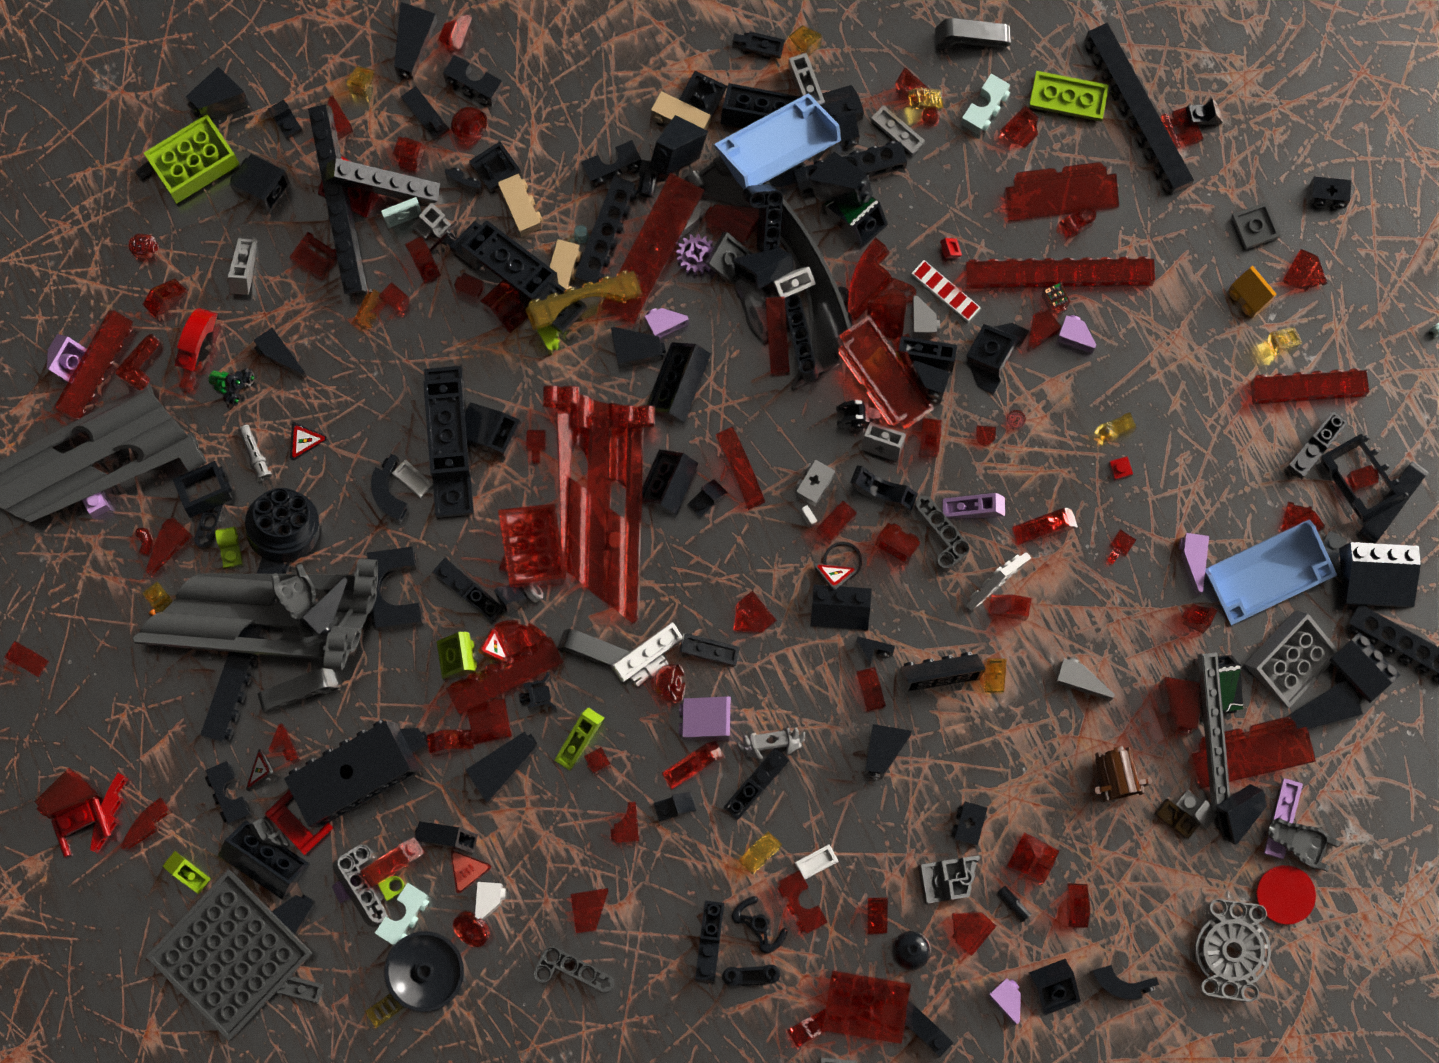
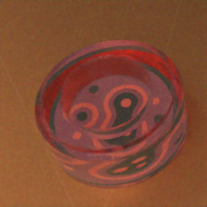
M1020 410L1009 412L1006 418L1008 427L1013 430L1021 429L1026 421L1024 413Z

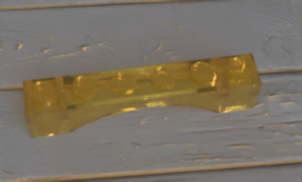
M627 270L617 274V277L610 278V276L601 278L598 283L588 282L583 284L582 288H569L564 291V294L558 295V293L547 296L545 300L535 299L529 302L530 305L525 310L533 331L551 325L564 308L581 299L603 297L623 302L638 297L642 291L634 271L629 273Z

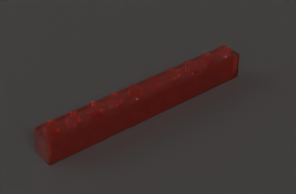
M1141 256L1137 259H1130V257H1120L1119 259L1102 257L1093 260L1091 257H1085L1081 260H1074V258H1064L1063 260H1055V258H1046L1044 260L1028 258L1025 261H1018L1015 258L1007 259L1006 261H999L998 259H989L988 261L971 259L969 262H966L964 267L965 289L1049 288L1058 283H1061L1062 287L1153 286L1155 282L1154 259H1149L1147 256Z

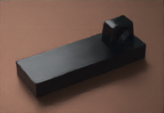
M416 86L401 96L404 103L434 141L449 131V127Z
M684 633L679 653L736 666L740 647Z

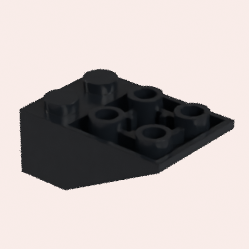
M471 402L465 411L467 442L506 459L522 426L521 421L504 412Z

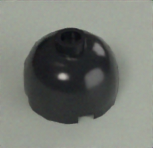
M909 930L903 932L896 937L892 944V956L897 965L905 970L914 971L920 969L927 964L931 957L930 942L925 935L918 931Z

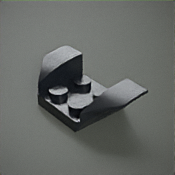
M1014 323L994 327L983 324L966 355L979 388L995 394L1002 382L1000 373L1015 345L1017 343L1022 345L1029 330Z

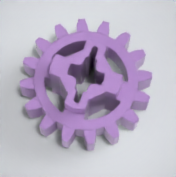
M691 234L689 240L683 238L684 244L679 243L678 248L680 250L676 251V255L679 256L677 262H682L680 268L686 267V273L692 270L694 275H696L697 271L704 274V269L710 271V267L703 263V260L711 254L714 248L711 247L713 241L707 242V236L701 239L700 234H697L696 238ZM690 246L689 251H686V253H684L687 247ZM694 249L697 252V254L700 255L699 260L698 257H696V255L694 254Z

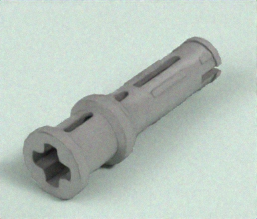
M249 425L241 426L238 428V432L250 457L249 465L254 469L255 479L257 482L268 480L272 477V473L268 471L265 464L266 459L261 456Z

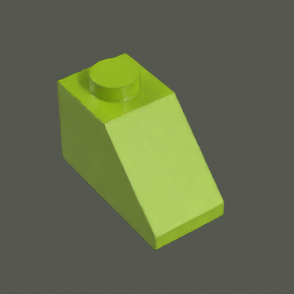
M176 851L172 853L162 866L197 894L202 891L211 879Z

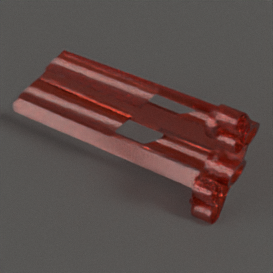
M544 386L543 407L556 409L562 569L603 602L614 608L631 623H635L639 619L644 428L655 427V407L649 405L636 407L596 401L588 396L579 394V387ZM572 445L579 446L587 458V490L571 478ZM613 481L621 483L626 488L625 519L611 509V482Z

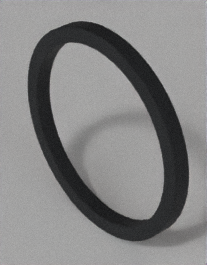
M837 542L827 549L824 555V564L827 565V555L834 547L839 545L852 547L859 556V567L856 573L849 578L851 579L861 569L862 555L855 545L849 542Z

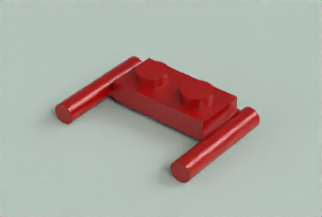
M289 790L265 814L306 855L333 827L328 822L313 836L285 806L293 798Z
M99 799L85 803L51 821L64 858L71 856L65 836L98 821L103 838L111 836Z

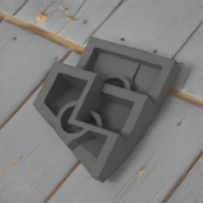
M979 855L919 864L918 869L924 904L969 897L972 889L971 884L975 878V868L980 859Z

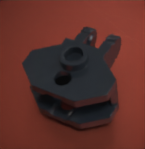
M862 400L843 402L836 407L838 413L844 414V418L841 421H837L839 428L860 429L863 425L870 422L873 423L881 418L879 409L868 408V404Z

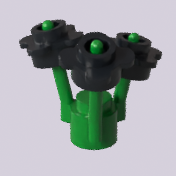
M248 368L236 371L235 374L224 371L221 373L214 370L210 373L208 381L210 385L215 386L214 390L224 395L223 401L227 403V408L230 409L240 401L239 389H242L243 386L246 387V385L250 387L254 382V373L252 369ZM223 387H227V388H228V391H225V390L222 389V388H223Z

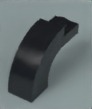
M1112 965L1090 971L1094 982L1103 992L1120 1000L1141 999L1143 997L1140 990H1143V993L1155 990L1154 986L1159 985L1157 977L1137 983L1124 982L1116 976Z

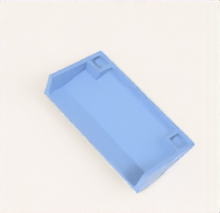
M808 93L715 143L714 146L735 180L745 189L751 185H761L840 142L841 135L839 124Z
M1310 519L1205 569L1211 586L1231 625L1337 576L1318 531Z

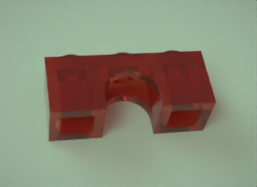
M800 870L778 881L779 887H777V890L781 897H786L789 902L786 906L791 915H796L798 919L796 925L801 933L805 932L808 935L828 923L819 905L811 909L803 908L800 905L799 895L809 888Z

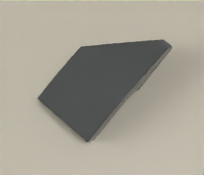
M267 816L248 825L259 842L278 847L288 845L281 830L276 832Z

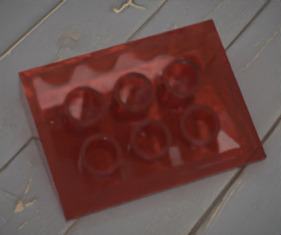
M555 503L498 510L509 586L564 583L567 575Z

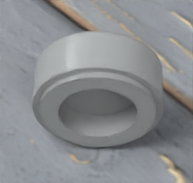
M531 582L525 587L527 596L533 602H538L543 598L542 589L536 583Z

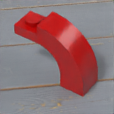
M202 308L193 311L181 333L174 366L190 371L195 370L202 342L209 332H213L218 313Z

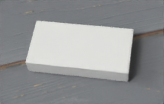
M404 460L392 473L420 499L433 487V483L407 460Z
M827 845L795 862V865L803 880H806L839 861L831 846Z

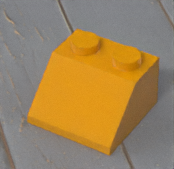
M1253 265L1228 289L1231 298L1238 301L1243 312L1246 315H1250L1251 318H1254L1267 308L1277 295Z

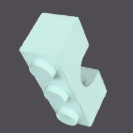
M990 74L980 92V95L986 98L989 104L985 107H979L971 103L962 117L961 125L979 136L983 130L986 132L991 124L989 120L992 116L996 117L1001 109L1000 103L1008 99L1011 93L1009 92L1010 84Z
M407 883L397 898L406 907L405 916L399 921H393L385 916L375 934L395 945L400 939L407 936L406 932L410 927L413 928L419 919L417 915L420 911H424L429 904V896Z

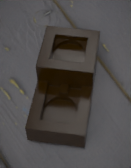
M1165 799L1155 812L1156 816L1186 839H1189L1200 825L1192 816L1182 811L1169 799Z

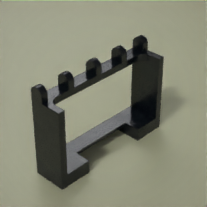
M1361 433L1322 455L1321 463L1361 522L1364 523L1407 499L1409 494L1407 492L1403 494L1402 491L1398 492L1395 486L1400 481L1398 479L1393 481L1389 479L1384 472L1389 468V465L1384 464L1380 466L1374 457L1379 451L1377 448L1370 451L1365 444L1370 438L1368 435L1363 436ZM1358 446L1362 448L1394 494L1370 509L1365 507L1360 498L1357 499L1338 471V466L1334 461Z

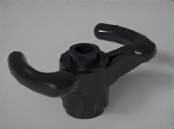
M756 896L746 898L734 909L731 915L732 920L737 924H745L759 939L760 951L769 954L782 945L788 930L782 928L778 938L772 944H768L767 930L770 923L765 915L759 914L752 917L741 914L747 906L758 902Z

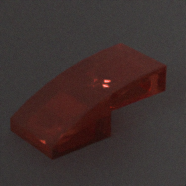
M872 667L856 671L867 711L886 707L876 668Z

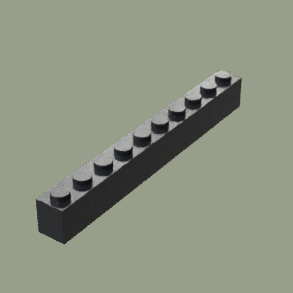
M1105 23L1088 31L1085 38L1086 46L1094 53L1093 57L1096 64H1100L1104 79L1108 80L1111 84L1113 95L1118 97L1121 110L1126 112L1130 126L1134 127L1137 132L1138 141L1141 144L1143 143L1146 148L1145 153L1149 159H1152L1155 172L1163 179L1165 190L1169 191L1172 196L1191 187L1194 179L1109 24Z
M326 104L308 108L344 294L354 295L368 292L347 186L325 181L327 163L335 158L342 159L332 107Z
M262 557L256 574H288L290 565H288L289 562H274ZM249 624L241 631L238 637L265 639L263 637L264 632L270 626ZM228 653L200 734L203 738L225 745L227 740L231 739L233 734L231 727L233 722H236L239 717V711L237 710L239 704L244 702L246 696L244 690L246 685H249L251 682L252 674L250 673L252 667H255L258 662L257 654Z

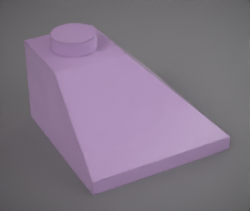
M57 334L48 349L47 369L78 388L97 355L68 336Z

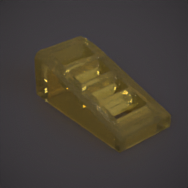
M914 88L908 91L911 109L944 108L941 90Z
M388 994L367 1009L365 1013L375 1028H377L405 1007L397 1003ZM388 1000L391 1001V1003L395 1007V1010H393L392 1007L389 1005V1003L387 1002ZM382 1004L389 1013L388 1015H386L383 1009L381 1008ZM375 1009L378 1011V1013H379L380 1016L382 1017L381 1020H379V1018H378L377 1015L375 1014V1012H374Z

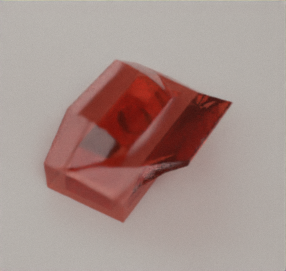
M465 14L453 21L444 23L438 40L446 47L448 52L453 53L460 50L472 17Z
M1025 105L999 133L1012 144H1018L1025 148L1038 135L1037 122L1039 117Z

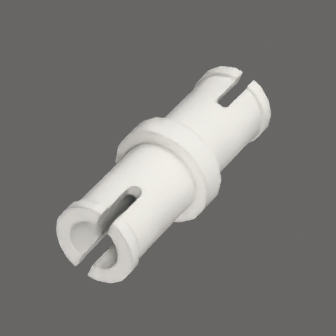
M660 655L630 677L631 681H635L634 685L636 687H639L640 684L650 677H655V673L668 665L663 655Z

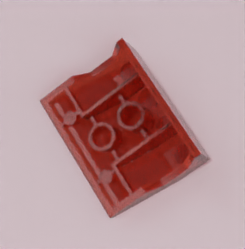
M832 969L823 1031L902 1044L911 983Z

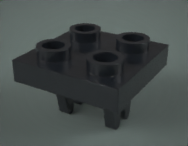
M694 71L679 100L710 114L712 119L728 86Z
M500 141L469 161L490 193L499 187V181L521 173L520 168Z

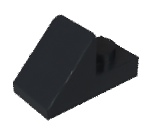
M1210 99L1205 105H1188L1185 108L1189 125H1217L1223 123L1219 105L1214 99Z
M284 100L268 108L286 140L303 131Z
M713 479L701 487V491L687 506L701 519L728 492Z
M857 636L856 645L869 666L871 665L874 652L884 658L893 656L895 645Z
M691 792L675 794L670 798L653 803L659 823L697 811Z

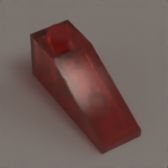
M1062 508L1013 526L1018 545L1077 528L1073 511L1068 508Z
M174 517L171 520H166L158 533L146 568V572L151 577L193 537Z
M712 741L704 744L662 772L672 790L724 759L725 756L717 742Z
M412 837L360 872L370 888L417 861L425 852L415 837Z

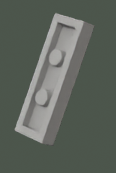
M884 105L871 117V121L896 142L901 141L903 149L911 156L925 143L922 137Z

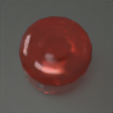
M934 106L926 107L921 115L922 122L927 126L936 125L940 119L939 109Z

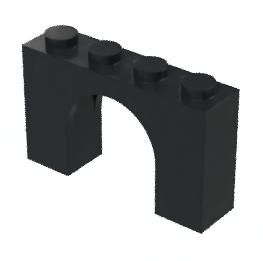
M413 546L368 552L366 559L378 561L377 597L373 606L374 615H371L372 626H375L377 631L424 625L420 603L392 605L387 603L381 596V586L388 575L398 571L417 569Z

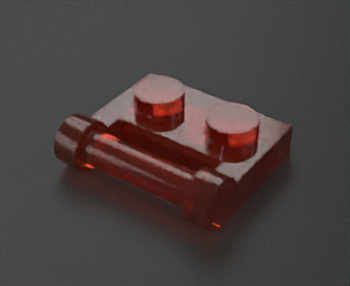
M307 232L289 258L322 279L329 267L337 259L336 249L330 248L314 238L312 233ZM310 243L329 256L325 259L308 248L307 245Z

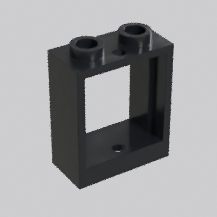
M216 461L173 479L182 505L189 518L232 500L230 492L233 491L229 481L225 482L224 477H226V473L222 466L218 467ZM216 475L221 489L191 501L186 487Z

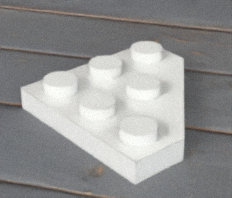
M1024 553L1022 556L1017 554L1011 561L1009 560L1002 567L1000 566L993 572V576L981 585L983 589L981 591L976 590L969 597L971 601L966 606L971 611L978 607L987 597L1001 587L1006 580L1018 572L1031 557L1027 553Z

